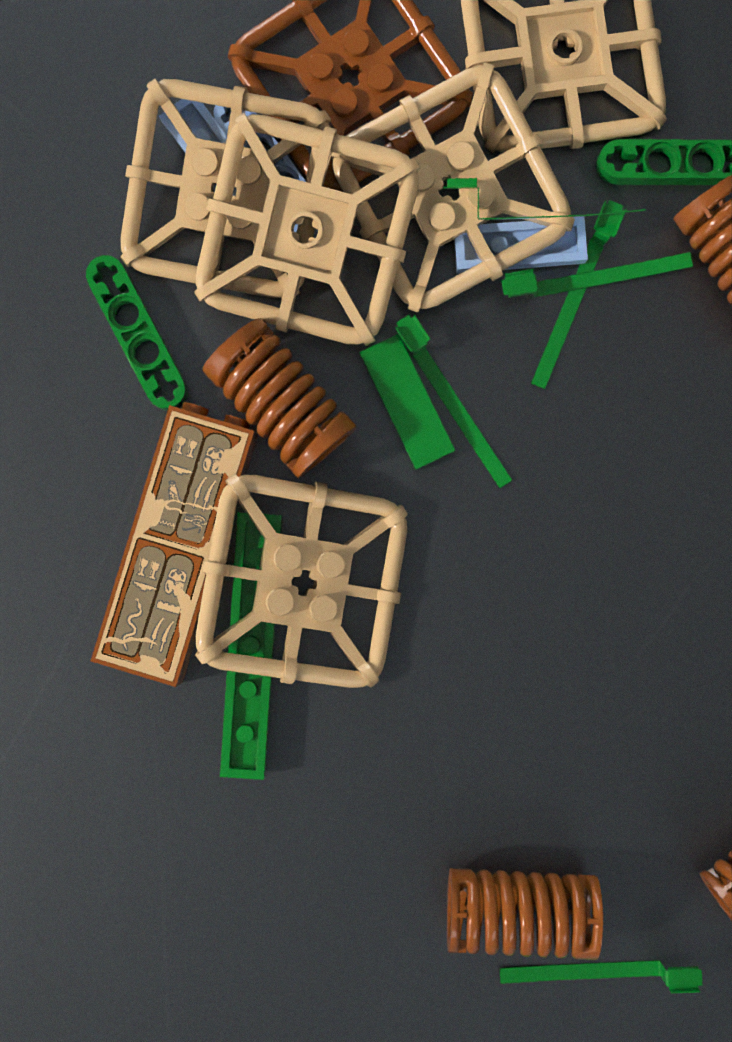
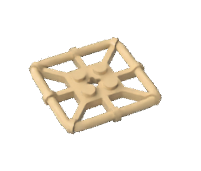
M461 0L468 56L465 58L466 69L483 66L484 62L495 65L494 68L521 64L525 90L518 98L517 103L522 113L526 111L535 99L564 97L568 127L533 132L534 135L539 134L544 144L541 149L569 145L570 149L582 148L584 143L638 136L652 130L658 131L666 122V95L658 48L662 43L661 31L655 28L651 0H633L638 30L607 34L604 6L609 0H579L565 3L564 0H549L550 5L523 8L513 0H483L514 23L516 27L518 47L485 51L478 0ZM558 41H565L566 46L569 48L574 47L575 52L571 53L569 58H561L553 50L557 48ZM633 48L641 50L648 100L613 75L610 52ZM477 85L473 86L474 93ZM488 88L478 125L482 138L486 142L484 147L492 153L496 150L504 153L517 146L518 142L514 135H507L511 129L505 117L496 126L492 95ZM604 90L639 117L582 125L578 93Z
M484 62L483 66L465 69L414 98L408 95L399 100L400 106L346 135V137L370 143L408 122L424 151L414 157L421 168L417 171L419 184L411 219L415 217L428 242V246L415 287L412 286L400 262L393 284L397 295L404 303L409 305L408 310L419 313L420 309L438 306L488 278L494 281L503 276V270L554 244L565 235L566 231H572L575 221L573 217L524 219L547 227L493 255L478 228L479 225L489 220L477 219V189H459L460 198L457 200H452L449 195L442 197L439 194V191L444 187L443 181L448 178H477V187H479V218H495L502 213L514 217L571 215L569 202L541 150L544 144L539 134H533L507 82L499 72L494 70L495 65ZM477 85L463 131L435 145L420 115L468 88ZM488 88L492 92L518 142L517 146L489 161L486 159L474 135ZM332 152L330 158L334 175L342 191L353 194L361 189L350 167L383 176L393 169ZM526 158L553 212L507 199L495 174ZM367 201L358 207L356 217L362 227L359 233L364 240L385 245L387 240L385 233L389 231L393 213L382 219H377ZM467 233L482 262L426 291L439 247Z
M155 78L147 84L148 90L145 92L140 106L132 165H127L125 177L130 178L121 231V251L123 254L120 259L125 266L133 267L144 274L196 284L197 266L148 257V255L184 229L206 232L210 212L206 211L208 199H213L214 197L213 186L217 184L226 144L198 139L170 97L231 108L227 138L232 127L236 124L235 118L245 113V111L303 121L305 126L324 130L325 126L330 127L329 123L331 122V118L325 110L319 111L316 107L306 103L248 93L247 88L235 86L231 90L178 79H163L158 82ZM159 105L187 144L182 176L149 169ZM283 139L267 152L275 165L276 162L301 144ZM244 147L234 188H237L235 196H232L230 204L263 213L270 180L252 149ZM311 147L306 182L311 183L319 148ZM147 182L180 188L175 218L138 244ZM227 217L213 279L225 272L219 270L225 236L252 241L255 245L259 224ZM305 218L304 223L297 227L300 243L306 244L310 237H314L315 228L312 227L313 219ZM271 269L278 281L245 275L223 289L268 298H282L288 273ZM304 277L300 279L297 295L301 293L299 288L303 285Z
M245 113L235 118L236 124L232 127L227 138L213 199H208L206 211H209L210 215L196 270L197 290L194 291L200 302L205 301L209 306L220 311L250 319L262 318L266 323L276 325V330L287 333L288 329L344 344L359 345L364 343L365 346H368L376 341L374 336L379 332L384 322L399 262L404 263L406 251L402 249L418 192L419 175L417 171L421 167L415 158L410 159L406 154L396 149L337 134V129L325 126L324 130L267 115L252 114L246 116ZM257 133L319 148L311 183L281 176ZM246 140L270 180L263 213L230 204ZM332 152L393 168L353 194L323 187ZM401 181L386 244L383 245L351 236L358 207ZM227 217L259 224L253 255L213 279ZM305 218L313 219L312 227L318 230L316 238L310 237L306 244L300 243V235L293 232L295 224H303ZM348 248L382 257L365 321L340 279ZM260 266L288 273L280 308L220 292L223 288ZM301 277L330 284L354 327L293 312Z
M236 474L225 480L227 486L223 489L218 503L209 561H204L202 572L206 573L196 629V648L198 651L195 656L201 664L207 663L209 666L220 670L280 678V682L286 684H293L297 680L347 688H359L366 685L372 688L379 682L378 676L381 674L386 661L395 604H400L401 593L397 591L407 538V520L405 518L408 515L402 504L397 506L394 502L384 498L330 489L327 483L315 481L313 485L260 475H242L240 477ZM249 492L308 502L309 507L304 536L297 537L276 533ZM237 501L264 538L259 569L226 564ZM324 506L381 515L379 519L344 544L318 540ZM390 528L380 589L348 584L353 554ZM302 570H308L309 578L314 580V585L312 588H308L304 595H298V587L292 585L293 577H300ZM224 576L257 581L252 611L214 638ZM346 595L378 600L367 662L341 627ZM260 622L288 626L282 660L223 652L224 648ZM302 628L330 632L356 671L297 663Z

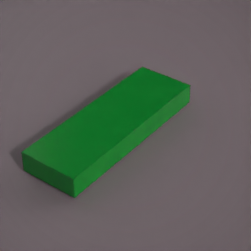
M399 334L359 352L415 470L455 452Z

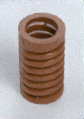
M732 175L701 194L673 218L683 235L692 236L690 238L692 248L695 250L702 249L699 253V258L703 263H711L708 267L710 275L712 277L721 276L718 280L720 290L727 291L731 289L727 294V300L730 304H732V198L727 202L724 198L732 192ZM717 204L720 205V207H719L718 209H716L715 211H712V209H713Z
M262 318L254 319L237 330L215 350L204 364L203 372L216 387L223 389L224 396L227 399L234 400L237 411L246 413V421L249 424L257 425V433L260 437L268 438V446L272 450H281L280 458L282 462L286 463L297 479H299L336 450L356 430L357 425L345 412L340 411L318 427L321 422L337 409V402L334 399H327L308 417L298 423L306 413L326 396V390L322 386L313 388L294 407L285 412L291 404L314 385L315 378L309 373L298 378L304 370V365L300 361H293L288 364L293 357L291 350L288 348L280 349L267 359L280 346L281 340L277 335H273V331ZM262 338L263 341L251 351L250 349ZM236 362L237 366L235 367V369L229 372L233 364ZM257 367H259L248 379H246V377L249 374H251ZM265 383H267L266 386H265L263 389H261L260 391H258V389H259L262 385H264ZM288 387L277 399L271 402L276 395Z
M450 868L447 898L448 952L466 953V948L470 954L479 952L484 911L485 951L489 955L497 954L499 950V918L501 908L502 951L506 956L514 955L517 942L516 917L518 907L519 951L524 957L531 956L534 951V906L536 905V951L540 957L546 958L550 955L552 947L551 905L553 903V951L555 956L565 958L568 955L570 941L569 915H572V957L575 959L597 960L601 952L603 937V904L598 877L588 874H578V877L574 874H566L560 878L555 873H548L543 878L538 872H531L526 877L520 871H515L509 876L507 872L502 870L496 871L492 876L488 870L481 869L475 874L471 869ZM570 897H571L572 909H568V903H569ZM463 918H467L466 939H461Z

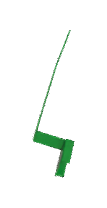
M448 178L447 187H443V189H477L478 220L584 217L646 210L587 215L479 218V187H477V178Z
M605 200L600 213L620 212L627 209L622 210L623 205L611 200L607 204ZM625 213L598 216L593 228L596 232L587 246L588 260L585 264H580L576 274L594 271L604 245L610 237L616 236ZM586 288L568 292L531 384L543 389L546 388Z
M688 252L538 282L536 274H533L534 269L506 273L505 280H501L504 295H508L509 298L533 293L535 297L690 268L693 267L691 253Z
M407 315L396 322L398 327H395L398 334L410 352L414 351L413 357L498 487L501 488L511 482V477L427 351V342L430 340V337L417 317L414 315L411 318L410 315Z
M660 960L500 968V984L660 976L665 985L669 987L671 994L701 993L698 986H703L702 969H699L698 966L668 967L667 971Z

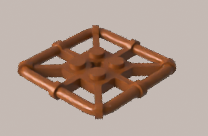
M292 0L290 4L244 33L235 44L230 45L228 59L232 62L234 72L242 85L247 88L248 93L271 97L252 68L296 76L309 95L300 102L316 107L319 111L325 110L331 118L329 126L337 129V134L343 136L369 119L372 121L383 115L382 111L402 97L410 95L414 98L436 86L406 80L393 62V59L420 42L445 80L461 72L433 31L435 24L429 16L422 15L413 0H392L410 28L384 46L368 25L372 0H360L356 20L330 36L314 12L315 8L327 0ZM300 18L318 42L317 46L297 59L254 50ZM350 69L360 72L358 75L359 84L354 87L350 82L342 84L339 80L343 77V71ZM469 88L441 103L444 105L443 107L423 119L430 136L455 120L465 108L471 106L473 92ZM271 116V117H274V118H278V119L290 121V122H293V123H298V122H299V121H297V120H292V119H287V118H281V117ZM412 128L401 135L392 130L382 136L386 142L384 147L396 149L407 156L410 155L409 150L419 144ZM301 144L289 154L306 178L310 153L304 144ZM330 159L323 187L343 192L334 175L332 160ZM351 167L358 183L372 175V173Z

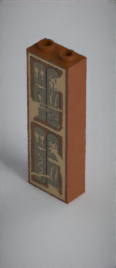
M188 402L183 403L182 409L169 405L90 660L94 663L173 687L183 683L196 641V629L206 573L202 572L204 561H209L218 503L223 489L227 486L225 480L234 474L238 477L247 474L258 434L249 429L250 424L246 420L227 414L224 421L207 417L209 409Z

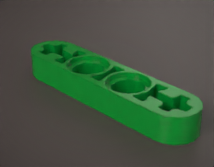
M613 140L603 147L597 157L596 171L603 181L613 185H716L732 175V163L722 172L724 163L732 162V140ZM637 152L641 153L639 163H626L620 171H615L614 164L607 163L613 153L619 154V160L623 162H633L638 155ZM655 152L666 154L671 162L670 170L664 173L654 171L649 165V155ZM698 152L707 153L713 159V170L708 173L697 171L692 165V156Z
M102 255L94 258L86 269L88 285L148 399L153 405L164 411H168L169 405L180 408L188 398L187 384L129 273L120 261L112 256ZM108 267L111 272L118 271V273L114 274L113 281L122 294L114 297L110 288L104 282H97L103 277L102 269ZM127 303L136 305L139 310L137 321L130 326L120 325L116 319L119 307ZM146 341L156 343L159 348L157 359L150 364H142L136 357L138 346ZM168 363L170 368L161 370ZM161 370L165 380L171 385L178 384V388L173 391L175 398L172 401H168L165 397L158 398L157 393L162 390L158 379L152 375L147 380L145 375Z

